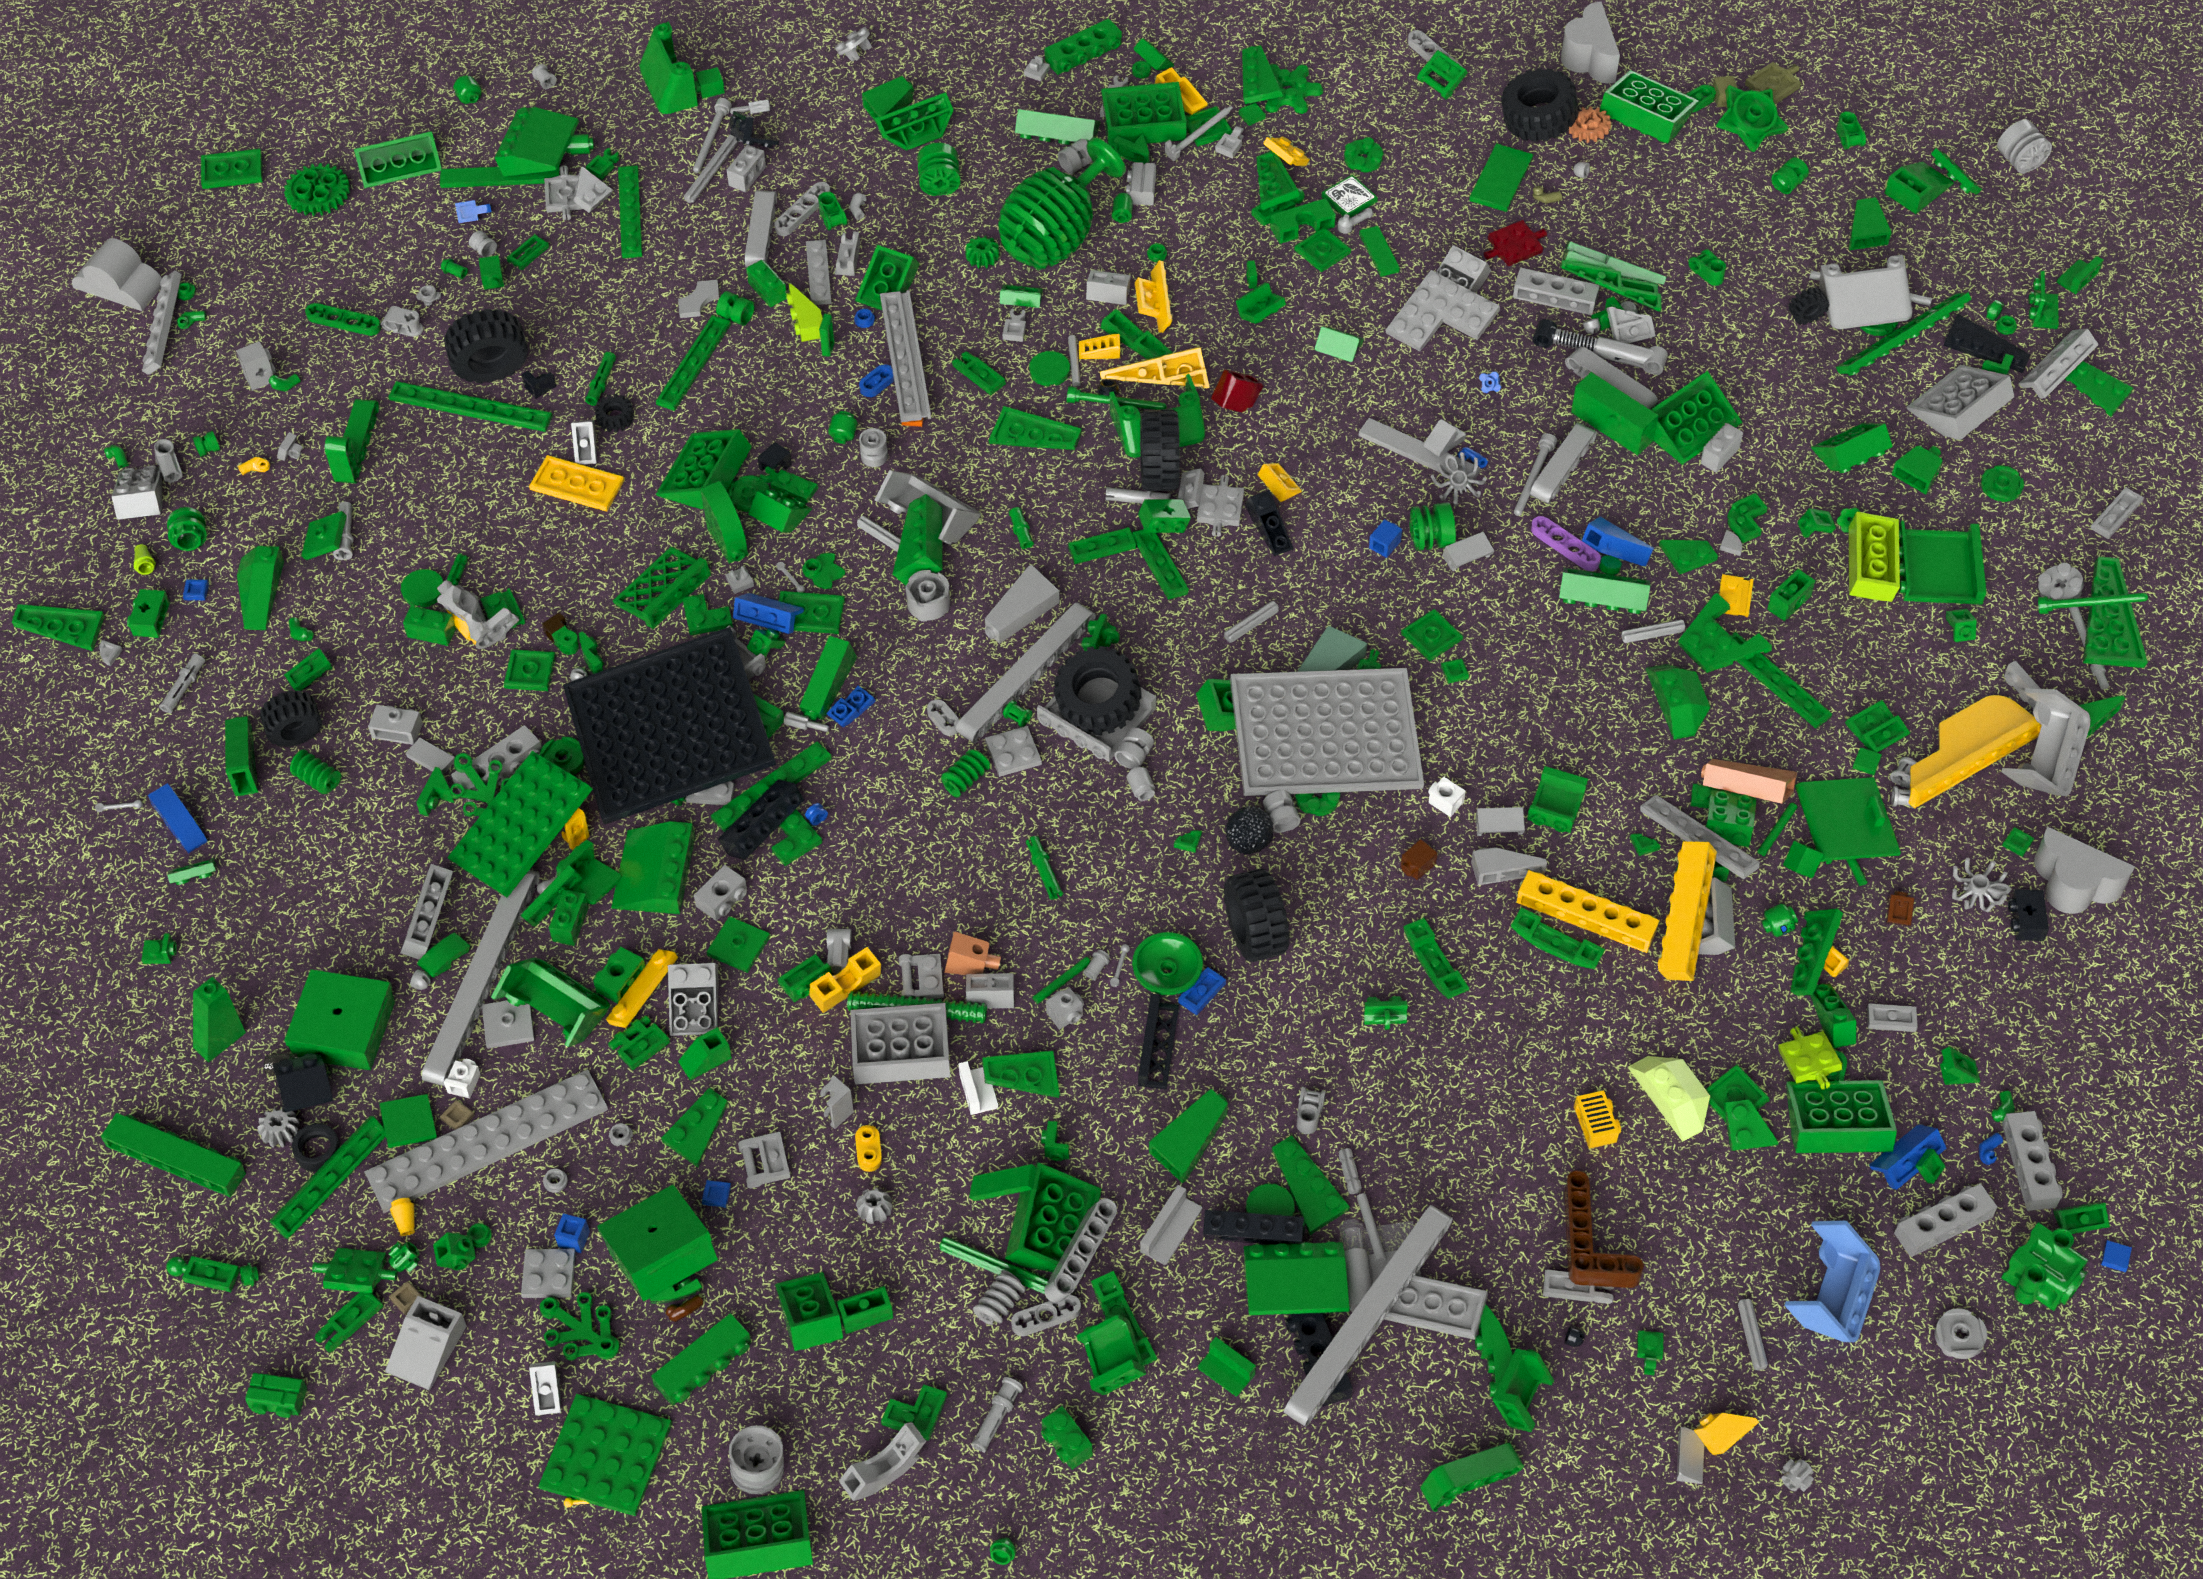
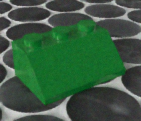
M1861 423L1812 446L1811 449L1831 471L1845 473L1850 471L1854 465L1867 463L1871 457L1884 455L1886 453L1885 450L1893 446L1886 423Z

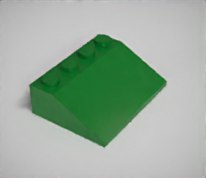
M1630 70L1605 91L1600 112L1606 111V115H1609L1610 119H1615L1627 127L1635 128L1642 134L1657 138L1660 142L1669 143L1677 136L1698 105L1699 100Z
M1179 82L1101 89L1107 142L1111 147H1113V141L1117 136L1135 143L1140 135L1143 134L1146 144L1167 142L1168 140L1182 141L1186 138V118Z
M537 107L518 109L495 155V160L503 176L557 170L579 123L578 118Z
M1708 371L1651 409L1658 414L1653 441L1682 465L1703 451V447L1708 444V441L1713 439V436L1720 431L1725 423L1735 428L1743 423Z
M739 429L692 433L656 495L691 507L704 509L700 489L721 481L727 491L752 446Z
M669 821L627 831L619 869L621 880L615 887L612 909L680 914L695 841L693 823Z
M1883 1080L1829 1081V1088L1841 1087L1840 1089H1821L1818 1081H1803L1797 1084L1796 1082H1786L1791 1136L1796 1153L1893 1152L1897 1129Z
M1037 1162L1034 1164L1037 1170L1033 1190L1020 1192L1005 1259L1026 1268L1054 1272L1087 1211L1099 1201L1102 1189Z
M1343 1242L1255 1244L1244 1246V1277L1249 1315L1350 1312Z
M804 1490L701 1506L704 1555L708 1579H728L813 1565Z

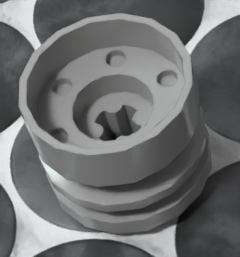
M2021 120L2011 125L2001 135L1997 143V149L2019 173L2024 174L2038 168L2046 161L2051 153L2052 144L2043 134L2039 133V130L2031 121Z
M750 1426L742 1429L733 1437L729 1445L730 1474L734 1484L740 1490L749 1494H763L773 1490L780 1483L784 1475L783 1444L780 1437L772 1429L764 1426Z

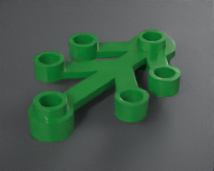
M466 753L458 754L454 759V768L460 773H465L477 791L465 789L461 784L456 783L451 786L450 795L455 799L466 798L486 802L489 805L494 799L498 775L502 771L501 762L493 760L489 763V778L486 786L472 767L471 756ZM464 758L468 762L466 764H461L459 760ZM498 765L500 769L494 771L491 769V766ZM506 778L502 781L501 789L504 787V784L507 783L510 778ZM458 788L461 790V793L455 794L453 789ZM466 802L463 806V813L467 817H480L486 808H479L474 802ZM471 806L474 808V811L467 812L466 807Z
M582 1292L577 1296V1303L581 1310V1322L561 1309L557 1299L548 1297L542 1300L540 1312L544 1318H556L574 1330L561 1333L554 1329L546 1331L544 1340L547 1346L554 1347L559 1343L588 1340L592 1343L577 1347L574 1343L566 1344L563 1347V1354L567 1360H575L577 1357L595 1354L601 1359L608 1360L618 1354L620 1346L618 1340L611 1336L610 1319L612 1314L608 1306L602 1305L596 1309V1317L600 1322V1336L592 1329L591 1306L593 1300L589 1293ZM582 1299H589L587 1303H581ZM549 1303L554 1304L550 1309L545 1308ZM601 1312H608L604 1317L599 1316ZM550 1336H556L553 1341L548 1340ZM604 1344H611L608 1349L602 1348ZM569 1349L575 1350L573 1354H567Z

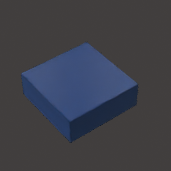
M186 579L183 599L206 600L209 586L208 580Z
M707 1180L702 1205L726 1208L731 1183Z
M2107 1240L2104 1246L2101 1265L2126 1272L2132 1247Z

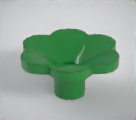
M1844 508L1841 511V515L1837 518V524L1841 526V530L1844 533L1849 532V526L1856 512H1860L1858 508Z

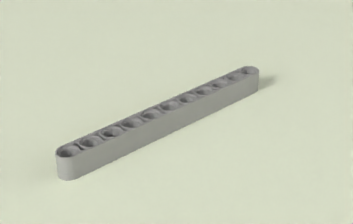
M529 870L508 898L501 895L423 1067V1081L445 1086V1078H448L457 1058L460 1059L467 1044L465 1040L466 1038L469 1039L476 1024L474 1020L478 1019L482 1005L485 1004L483 1000L487 999L493 986L491 982L496 979L502 966L500 962L501 960L504 961L511 946L509 942L513 941L519 928L517 926L518 922H521L523 919L521 914L528 908L526 904L530 903L536 890L534 888L535 884L538 885L539 872Z
M1432 1205L1427 1208L1292 1395L1284 1409V1414L1305 1427L1309 1425L1447 1232L1453 1220L1451 1216Z

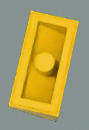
M1279 463L1263 464L1257 474L1280 502L1302 492Z

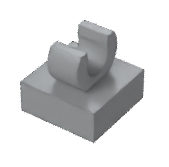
M1035 56V59H1032L1025 68L1024 76L1042 81L1050 70V64L1044 63L1042 57Z
M290 432L287 434L279 446L278 459L285 461L288 455L291 458H299L303 447L295 443L296 435Z
M744 566L741 569L731 570L730 573L725 574L726 580L734 594L754 587V582Z

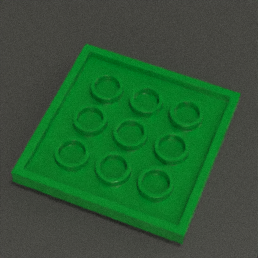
M576 1394L538 1485L539 1489L636 1516L672 1426V1421Z

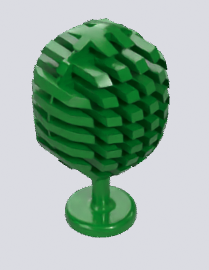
M1092 137L1087 142V152L1093 163L1078 178L1060 172L1055 167L1046 168L1045 171L1034 173L1031 178H1026L1013 189L1001 208L998 224L1000 238L1002 239L1001 244L1012 258L1037 270H1043L1047 268V265L1052 267L1058 264L1059 261L1065 260L1078 249L1090 230L1093 218L1091 196L1086 186L1101 171L1115 178L1123 176L1126 172L1123 160L1109 144L1096 137Z

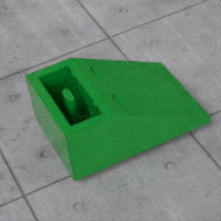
M1922 161L1902 166L1891 174L1888 178L1884 194L1914 214H1917L1951 187L1954 182Z

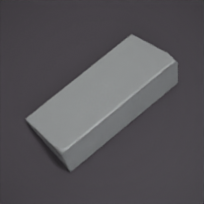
M1680 1427L1676 1481L1702 1484L1704 1443L1694 1430Z

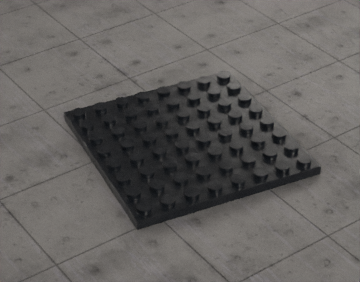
M731 627L563 684L604 825L777 765Z

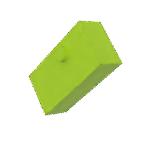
M1856 512L1849 526V595L1892 602L1900 588L1899 519Z

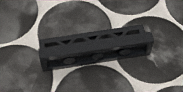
M1151 993L1138 1074V1086L1167 1090L1179 1005L1160 1003L1161 994ZM1159 1011H1173V1017L1164 1022L1159 1017ZM1165 1029L1170 1034V1037L1161 1043L1156 1037V1033ZM1162 1049L1167 1057L1160 1063H1157L1152 1057L1153 1053ZM1157 1069L1163 1075V1082L1149 1081L1150 1074Z

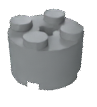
M922 570L909 578L905 588L907 608L914 617L925 622L938 619L949 611V583L943 574L939 572L938 574L931 573V570Z

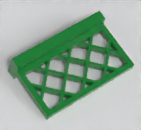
M670 547L613 600V603L642 619L648 627L654 629L683 602V597H688L711 576L707 561L701 557L696 560ZM672 555L678 558L677 561H666ZM691 564L687 570H682V566ZM678 567L677 572L667 573V569ZM655 570H663V574L652 576ZM677 578L673 583L667 584L668 579ZM664 580V585L653 587L652 582ZM649 583V588L637 589L640 584ZM662 592L658 597L653 598V593ZM649 594V599L638 600V596ZM626 597H634L632 602H623ZM648 605L642 612L638 610V607Z

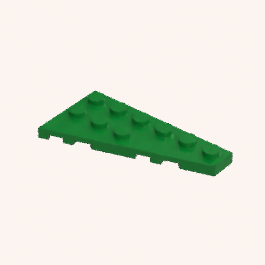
M2098 557L2094 564L2091 597L2128 594L2119 558ZM2131 603L2089 606L2083 663L2144 668L2147 665L2148 661Z

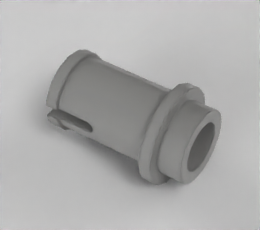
M1098 950L1092 954L1093 959L1083 971L1086 977L1094 981L1103 967L1109 964L1110 956L1103 950Z

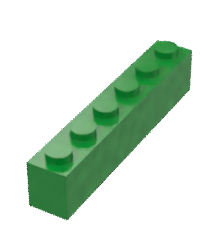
M116 1113L101 1135L106 1147L230 1198L246 1175L242 1162L232 1156L229 1158L222 1156L220 1152L213 1148L205 1149L193 1140L185 1141L180 1139L177 1134L171 1131L163 1132L151 1123L143 1124L129 1114L124 1116Z

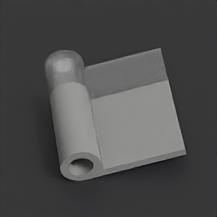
M1349 1219L1339 1226L1340 1241L1343 1242L1351 1312L1354 1311L1414 1228L1413 1221L1376 1226L1386 1260L1380 1263L1376 1261L1367 1229L1363 1227L1362 1223L1355 1219ZM1420 1269L1417 1272L1416 1276H1421Z

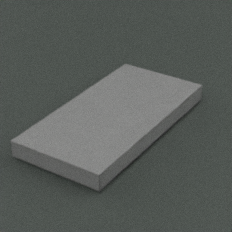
M1415 1275L1384 1320L1475 1340L1488 1292Z

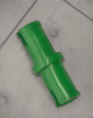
M1019 507L1012 508L1008 514L1013 523V533L1017 535L1022 549L1030 548L1034 545V542L1029 533V524L1025 522L1022 509Z

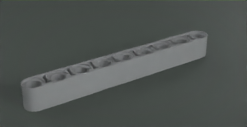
M1074 603L959 720L956 732L971 742L977 743V739L979 737L982 738L992 727L991 724H995L1003 716V711L1011 700L1017 702L1020 699L1019 696L1024 695L1034 684L1033 682L1037 681L1047 671L1046 668L1048 666L1051 667L1061 657L1060 654L1062 652L1065 653L1075 642L1074 640L1078 639L1088 629L1089 621H1094L1096 614L1081 604Z

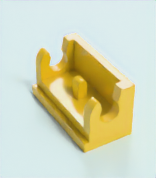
M578 808L564 825L565 832H561L562 838L569 844V848L572 850L590 837L585 813Z

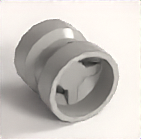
M476 231L469 239V246L478 251V254L482 257L491 256L497 249V243L488 238L483 231Z

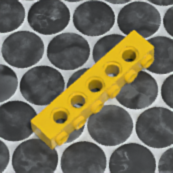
M1528 870L1518 891L1516 902L1518 904L1646 953L1657 932L1659 920L1653 916L1642 914L1628 906H1621L1607 898L1595 896L1584 889L1574 888L1563 881L1548 878L1539 872Z

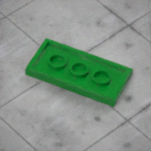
M1496 143L1470 195L1469 201L1507 212L1533 160L1534 154Z

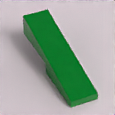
M1117 309L1113 310L1102 320L1100 326L1102 330L1110 335L1120 334V342L1146 359L1173 353L1148 330L1145 333L1141 331Z

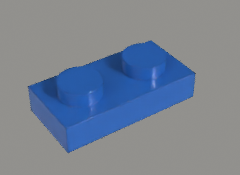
M1207 967L1201 973L1195 985L1178 998V1003L1197 1016L1226 985V979Z

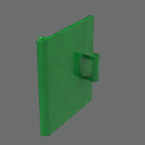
M1874 777L1800 782L1795 785L1815 848L1824 854L1821 862L1825 861L1828 865L1832 863V860L1900 856L1901 851Z

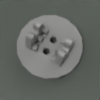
M863 27L858 32L856 30L851 32L847 36L848 40L846 42L842 41L835 46L836 51L839 55L845 54L853 62L857 61L860 57L856 52V46L859 45L865 51L872 48L867 39L870 32L866 27Z

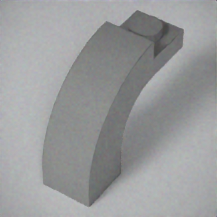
M912 1422L905 1423L884 1450L866 1461L851 1464L839 1482L853 1501L871 1496L902 1476L920 1458L918 1452L926 1443V1440Z

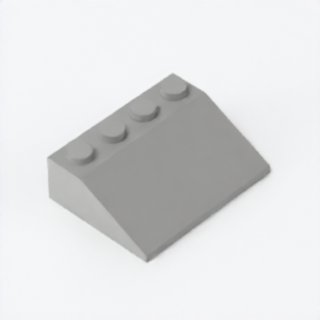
M1960 365L1908 405L1907 410L1943 436L1961 440L2014 398L2011 378L2009 375Z
M945 1003L850 1010L855 1084L950 1077Z

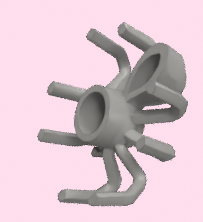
M1463 452L1460 453L1461 470H1459V465L1454 456L1448 455L1445 458L1446 470L1451 475L1446 474L1440 462H1437L1441 475L1450 479V481L1441 484L1437 482L1434 475H1431L1434 484L1442 488L1450 485L1443 496L1439 495L1441 501H1444L1451 490L1454 489L1453 504L1455 507L1458 505V491L1461 494L1462 491L1467 492V487L1474 496L1480 497L1481 491L1476 492L1469 482L1484 485L1487 480L1485 477L1482 481L1468 478L1475 475L1478 468V459L1474 458L1473 470L1466 474Z
M1966 858L1965 870L1971 878H1960L1957 875V866H1953V877L1959 882H1964V891L1967 892L1957 896V890L1953 889L1952 899L1957 901L1963 900L1971 894L1970 902L1968 900L1964 901L1965 910L1971 909L1976 898L1979 897L1980 908L1985 912H1989L1995 905H2002L2011 891L2008 885L2002 883L2007 876V872H2003L1999 880L1995 882L1989 881L1986 876L1992 871L1996 862L1991 861L1983 874L1974 875L1969 867L1970 858ZM1983 895H1985L1991 903L1987 908L1984 906Z

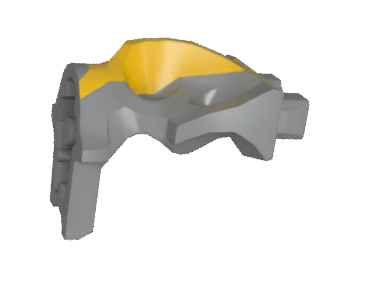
M448 580L444 581L437 588L441 593L437 598V602L446 608L448 614H452L457 629L466 639L472 641L478 649L487 648L498 641L504 640L506 633L520 620L510 610L503 608L487 621L480 607L478 596L474 593L464 590L460 585L455 586Z

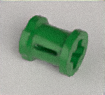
M1011 700L1003 711V717L1017 722L1019 727H1024L1030 721L1032 711L1030 709L1025 710L1017 705L1015 700Z

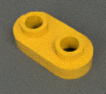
M865 1125L860 1127L855 1134L857 1160L862 1170L872 1172L877 1170L882 1163L880 1135L874 1126ZM865 1134L871 1135L869 1138L863 1137ZM868 1155L873 1156L872 1159H866L865 1157Z

